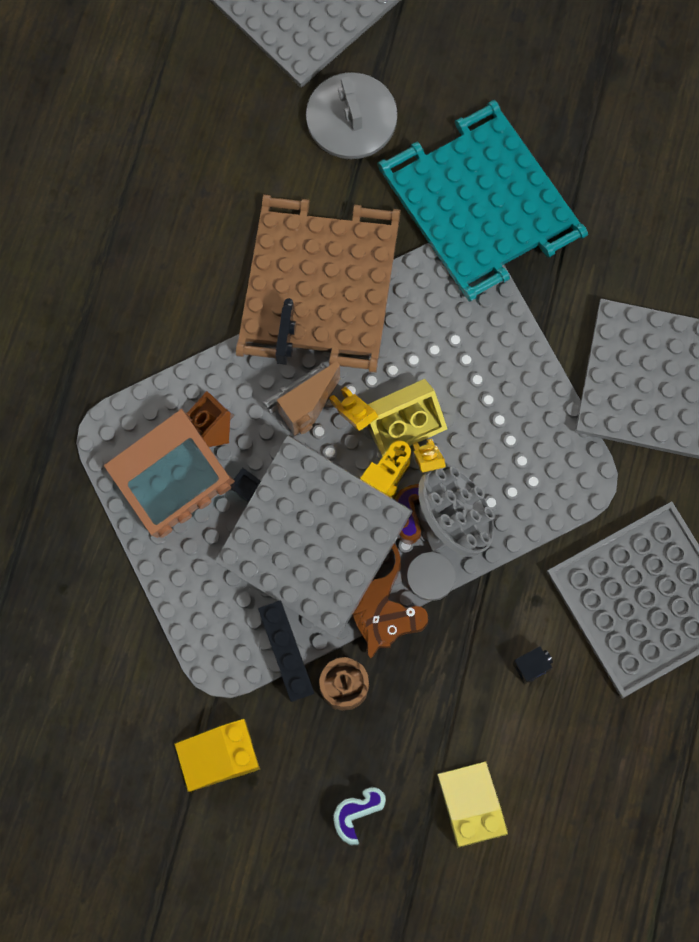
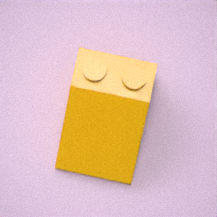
M244 719L214 728L175 744L188 792L260 770Z

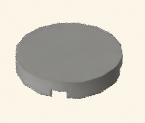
M435 552L422 553L414 558L409 565L407 573L408 586L413 594L420 599L430 601L440 600L447 596L452 590L456 578L455 569L450 560L442 554Z

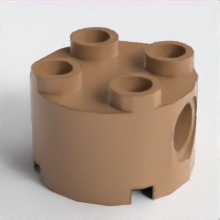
M347 657L337 658L329 662L319 679L321 694L325 702L333 709L342 711L352 710L359 706L367 697L369 690L368 674L364 667L353 659Z

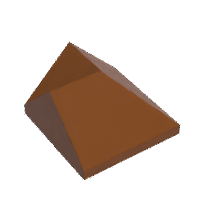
M206 391L187 413L192 419V424L208 447L229 444L230 420L234 415ZM188 439L196 448H198L193 439Z

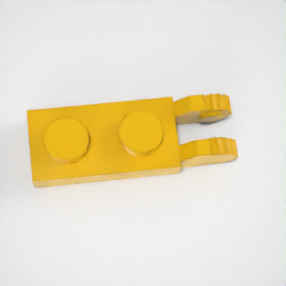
M347 387L341 389L342 395L345 398L342 403L334 395L329 397L331 404L337 409L338 413L358 431L378 418L376 411L356 394H352Z
M427 439L426 445L421 447L418 442L412 443L415 461L422 473L446 467L445 459L438 447L434 445L433 439Z

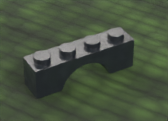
M279 600L258 608L290 701L293 702L314 694L282 601Z

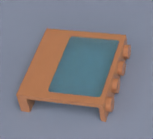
M180 409L104 465L144 526L156 538L159 536L163 538L170 534L173 526L179 522L182 524L192 517V512L198 508L203 509L212 502L211 499L214 496L226 493L231 489V484L235 482L224 470L192 424V419L183 409Z

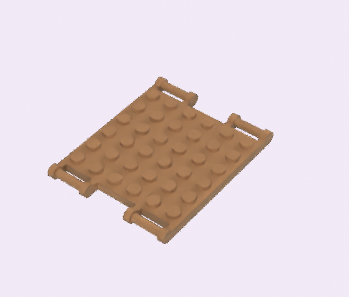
M263 195L240 334L236 346V356L244 357V355L275 358L276 360V349L247 346L246 343L277 345L284 300L291 298L294 303L293 321H296L295 335H291L290 343H293V347L331 352L329 366L338 361L340 366L369 369V372L376 373L401 210L393 209V211H386L354 205L353 219L349 221L308 216L309 199L297 201L271 198V195ZM270 207L301 211L300 215L270 212ZM365 217L392 220L391 225L360 222V219ZM339 353L371 356V359L340 357Z

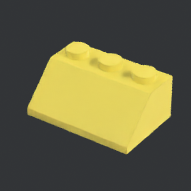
M426 379L368 404L378 415V418L367 425L382 457L396 441H404L409 446H412L414 442L423 441L447 430L435 390Z

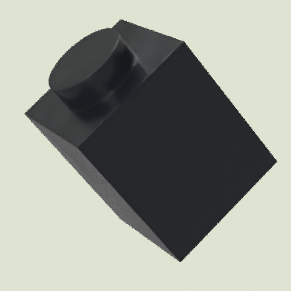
M541 646L515 659L513 665L525 685L552 669L551 664L553 660L547 650L543 651Z

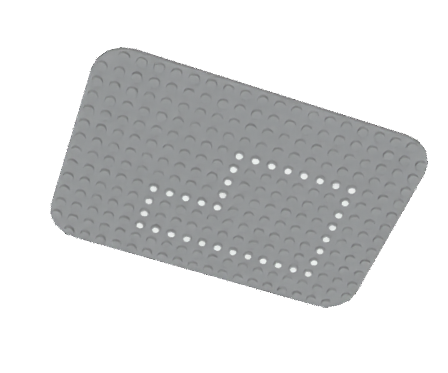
M429 243L394 259L377 372H369V369L340 366V381L331 396L334 395L342 403L345 398L342 395L341 389L347 387L352 394H356L365 403L369 404L423 379H426L435 390L447 430L427 439H433L434 445L438 447L445 459L446 466H455L475 485L483 489L488 507L492 509L495 515L493 519L494 532L492 542L480 554L465 556L451 550L447 546L439 551H434L448 558L454 566L456 578L451 590L453 591L596 518L608 508L616 493L618 473L613 457L602 438L575 433L581 400L511 276L510 280L505 283L500 282L469 302ZM492 271L470 283L469 286L474 287L496 273ZM239 334L103 399L87 412L79 425L77 447L81 462L182 670L196 688L211 696L234 698L248 694L282 677L258 608L274 603L277 600L215 562L248 502L232 490L222 495L217 494L211 499L212 502L203 509L198 508L191 513L192 517L182 524L179 522L173 526L170 534L163 538L160 536L156 538L144 526L104 465L180 409L188 412L206 391L234 415L230 420L229 444L209 447L224 470L233 479L244 468L262 480L287 436H291L358 478H361L371 462L377 465L382 459L368 427L366 426L358 431L338 413L329 399L315 423L312 424L313 427L305 434L301 435L299 433L295 436L280 416L278 409L270 414L266 410L267 406L264 407L263 401L278 393L281 387H287L319 366V364L322 363L327 368L331 352L293 347L292 357H288L287 365L277 364L275 358L251 355L240 357L236 356ZM253 342L246 343L247 346L264 347L276 349L277 345L261 344ZM339 353L340 357L371 359V356ZM427 439L418 442L420 447L426 445ZM187 440L130 481L128 486L152 522L158 525L216 483L219 477L200 449ZM410 446V467L395 491L397 494L401 489L409 485L419 484L425 473L421 472L415 461L413 446ZM394 458L396 467H398L399 465L396 464L397 459ZM420 522L421 536L416 543L404 544L399 538L394 543L400 553L401 568L388 600L401 604L405 609L413 606L421 607L431 602L430 600L420 599L413 594L407 580L409 565L414 558L422 553L433 552ZM391 549L372 581L387 576L393 570L395 555ZM283 605L304 665L362 636L353 614L339 638H336Z

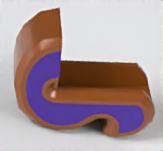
M419 484L409 485L401 489L394 498V500L413 511L398 536L404 544H414L421 536V529L414 508L415 504H420Z

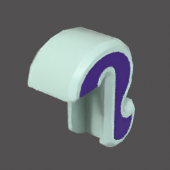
M365 789L363 791L365 800L349 798L337 806L334 813L335 828L339 837L344 842L350 845H359L351 822L352 820L383 810L385 795L380 789Z

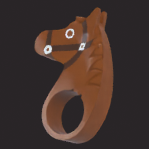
M395 544L391 548L395 555L393 570L387 576L374 579L353 612L356 625L364 639L368 642V656L370 658L375 655L379 648H391V644L399 636L421 632L428 624V615L424 608L413 606L405 609L401 604L388 600L401 568L400 553Z

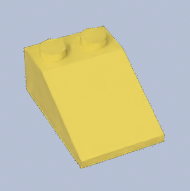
M486 762L438 774L457 848L508 834Z

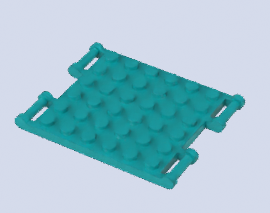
M492 100L486 107L464 119H457L455 125L462 136L430 154L425 155L420 143L415 142L411 144V148L387 161L382 160L377 163L379 170L469 302L500 282L505 283L510 280L509 273L502 265L536 246H539L545 256L549 258L555 254V251L578 238L583 239L588 236L585 226L576 218L504 116L495 100ZM491 114L493 115L494 119L472 131L469 130L468 127ZM413 156L418 159L395 173H392L390 170ZM571 227L573 229L572 232L552 243L547 242V240ZM492 271L496 273L474 287L469 286L470 283Z

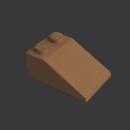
M338 361L277 399L279 414L294 436L299 433L301 435L305 434L313 427L312 424L315 423L340 381V364Z

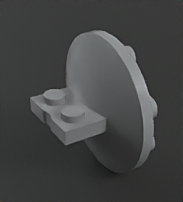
M361 73L339 74L325 80L312 93L306 111L307 126L313 140L327 153L345 159L364 158L382 149L391 139L397 123L396 103L390 91L377 79Z
M446 466L445 468L427 471L423 474L419 483L420 504L415 507V511L433 552L447 546L461 555L475 556L485 551L492 542L494 532L493 519L495 515L492 509L488 507L483 489L475 485L455 466Z

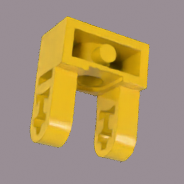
M404 441L394 442L377 465L371 462L360 479L394 499L397 495V492H395L397 486L410 467V446ZM394 458L397 459L396 464L399 465L398 467H396Z

